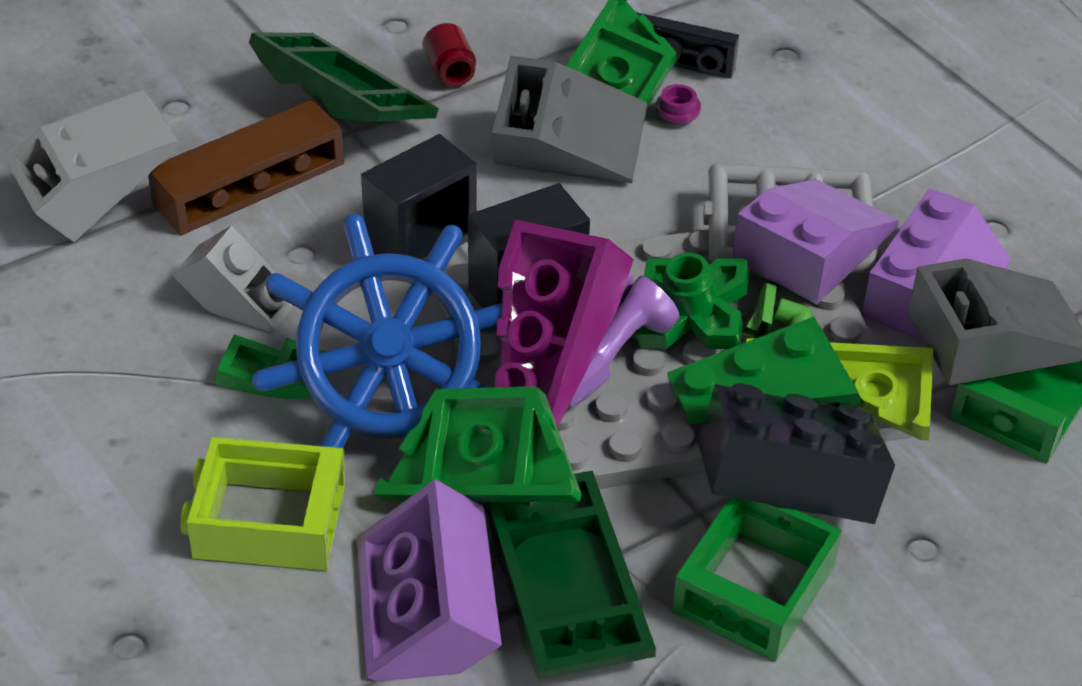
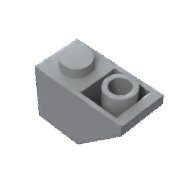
M232 225L199 244L173 275L207 312L269 333L277 329L293 308L292 304L273 295L266 289L265 281L267 277L276 272Z

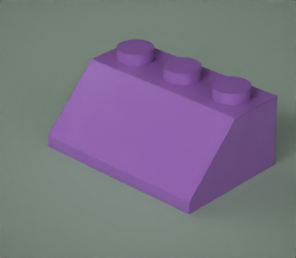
M929 188L871 270L861 315L924 341L908 313L917 267L967 258L1007 269L1011 258L975 205L957 199L950 194L941 193Z
M434 479L357 536L367 678L373 681L460 674L502 646L485 514L482 505Z

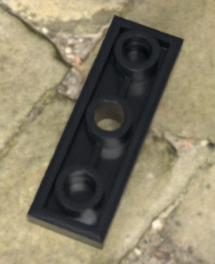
M644 14L652 23L655 33L660 37H664L676 51L674 66L732 79L736 68L739 34Z

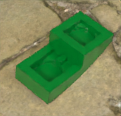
M233 334L217 369L214 384L267 397L313 399L304 381L268 391H258L252 384L253 375L257 371L297 360L295 340L286 338L281 350ZM319 349V350H320V353L327 352V351H324V350Z

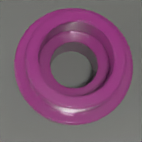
M673 84L662 90L661 95L656 100L655 110L657 115L668 123L683 125L695 120L699 116L701 103L694 89L682 84Z

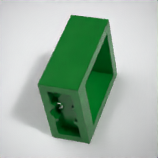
M730 497L677 574L672 612L776 662L832 571L836 561L842 530L827 524L817 517L806 515L795 509ZM739 535L808 566L784 606L714 574Z

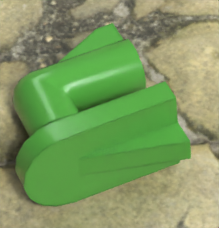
M766 282L759 294L755 312L743 334L756 339L768 333L772 325V319L789 324L790 326L813 317V314L809 307L784 298L780 299L774 312L777 286Z

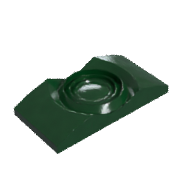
M251 33L250 46L278 84H300L304 92L325 105L333 118L356 122L433 119L437 116L438 107L314 33Z
M593 470L574 474L581 492L580 502H486L499 564L511 590L523 644L539 680L653 658L656 655V646Z

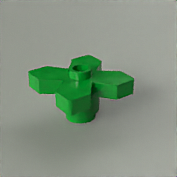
M682 253L673 258H650L646 261L644 276L658 285L670 297L679 311L680 318L665 333L648 330L645 326H641L635 331L636 342L639 348L667 349L690 329L708 349H730L741 344L742 315L739 310L730 304L747 295L749 271L746 259L717 258L709 264L699 254Z

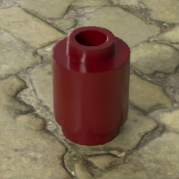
M442 23L431 28L424 36L422 47L435 76L448 86L457 87L466 84L475 74L476 57L464 32L459 26L452 23Z

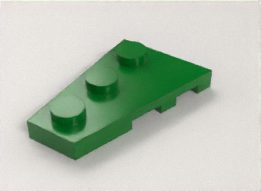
M815 317L808 318L667 372L669 386L688 424L704 422L715 384L732 387L736 383H744L757 387L765 394L786 397L788 394H800L811 398L817 404L840 402V405L851 404L860 406V394Z

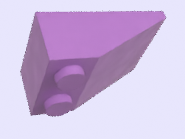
M817 179L768 188L738 214L732 258L746 259L748 269L817 305L898 227L899 220Z

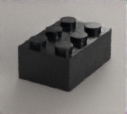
M736 383L732 387L719 384L714 385L698 439L712 494L870 524L876 523L895 468V463L871 414L863 408L851 404H841L838 408L817 404L811 398L800 394H788L786 397L765 394L757 387L744 383Z

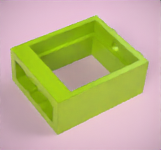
M211 437L205 459L198 458L195 464L193 487L196 492L193 501H185L181 513L182 535H189L192 558L327 571L346 488L344 448ZM227 484L311 492L303 526L218 519Z

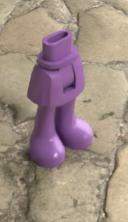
M629 273L618 310L569 404L571 407L578 406L609 379L611 375L609 365L624 343L641 326H645L648 330L665 333L679 320V311L675 303L658 285L647 277L639 276L635 281L632 274Z

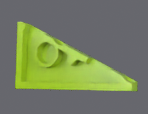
M746 338V342L751 341L755 338ZM830 342L860 394L859 407L871 414L874 420L919 440L929 441L933 348Z

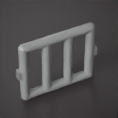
M713 164L708 170V201H704L703 225H709L710 262L712 263L717 258L733 257L734 248L729 247L727 183L756 184V197H758L766 189L773 188L775 185L783 186L817 179L835 189L852 190V197L873 207L869 175L864 171ZM877 248L849 274L870 275L871 270L878 262Z

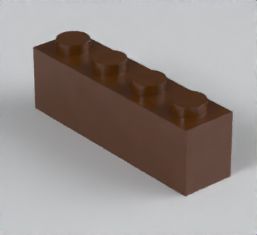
M312 99L172 157L158 165L148 174L152 203L179 235L182 236L343 165L342 128Z

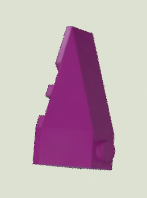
M515 220L498 270V288L503 291L502 318L497 319V337L501 339V367L495 374V387H538L547 397L558 428L618 310L634 259L607 238Z

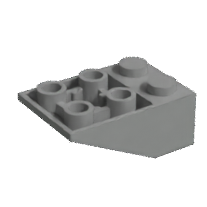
M144 90L40 127L6 158V161L34 213L75 242L88 229L94 227L100 218L123 197L129 195L135 186L149 173L165 162L170 154L181 144L149 95Z

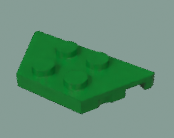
M608 0L566 67L647 102L648 108L676 62V51L664 37H660L655 33L652 23L644 14L639 16L627 0Z
M538 387L435 389L422 410L420 422L409 431L399 448L405 453L388 482L380 478L374 495L383 501H406L436 479L475 502H580L581 492L547 397Z

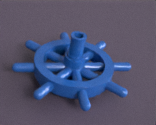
M350 214L344 220V229L353 261L332 272L319 284L314 292L282 274L273 273L269 275L265 281L266 289L273 295L303 310L296 336L297 360L257 371L252 378V384L258 391H268L304 381L316 404L325 414L333 419L319 446L343 448L352 431L375 438L392 439L404 437L405 439L409 431L418 425L422 417V410L427 402L419 407L417 406L407 368L443 387L442 389L488 388L475 381L481 351L480 331L497 327V319L502 318V303L474 311L473 306L461 287L444 272L462 240V231L459 227L455 225L446 226L424 261L401 254L374 255L363 217L358 214ZM391 280L410 283L409 290L392 318L382 281ZM361 287L371 323L336 304L347 294ZM430 294L441 302L451 316L450 318L412 328ZM325 323L360 342L320 353L319 350L321 333ZM458 338L459 353L455 369L420 351L418 348ZM366 363L346 399L332 387L325 375ZM384 376L387 377L397 413H377L365 410Z

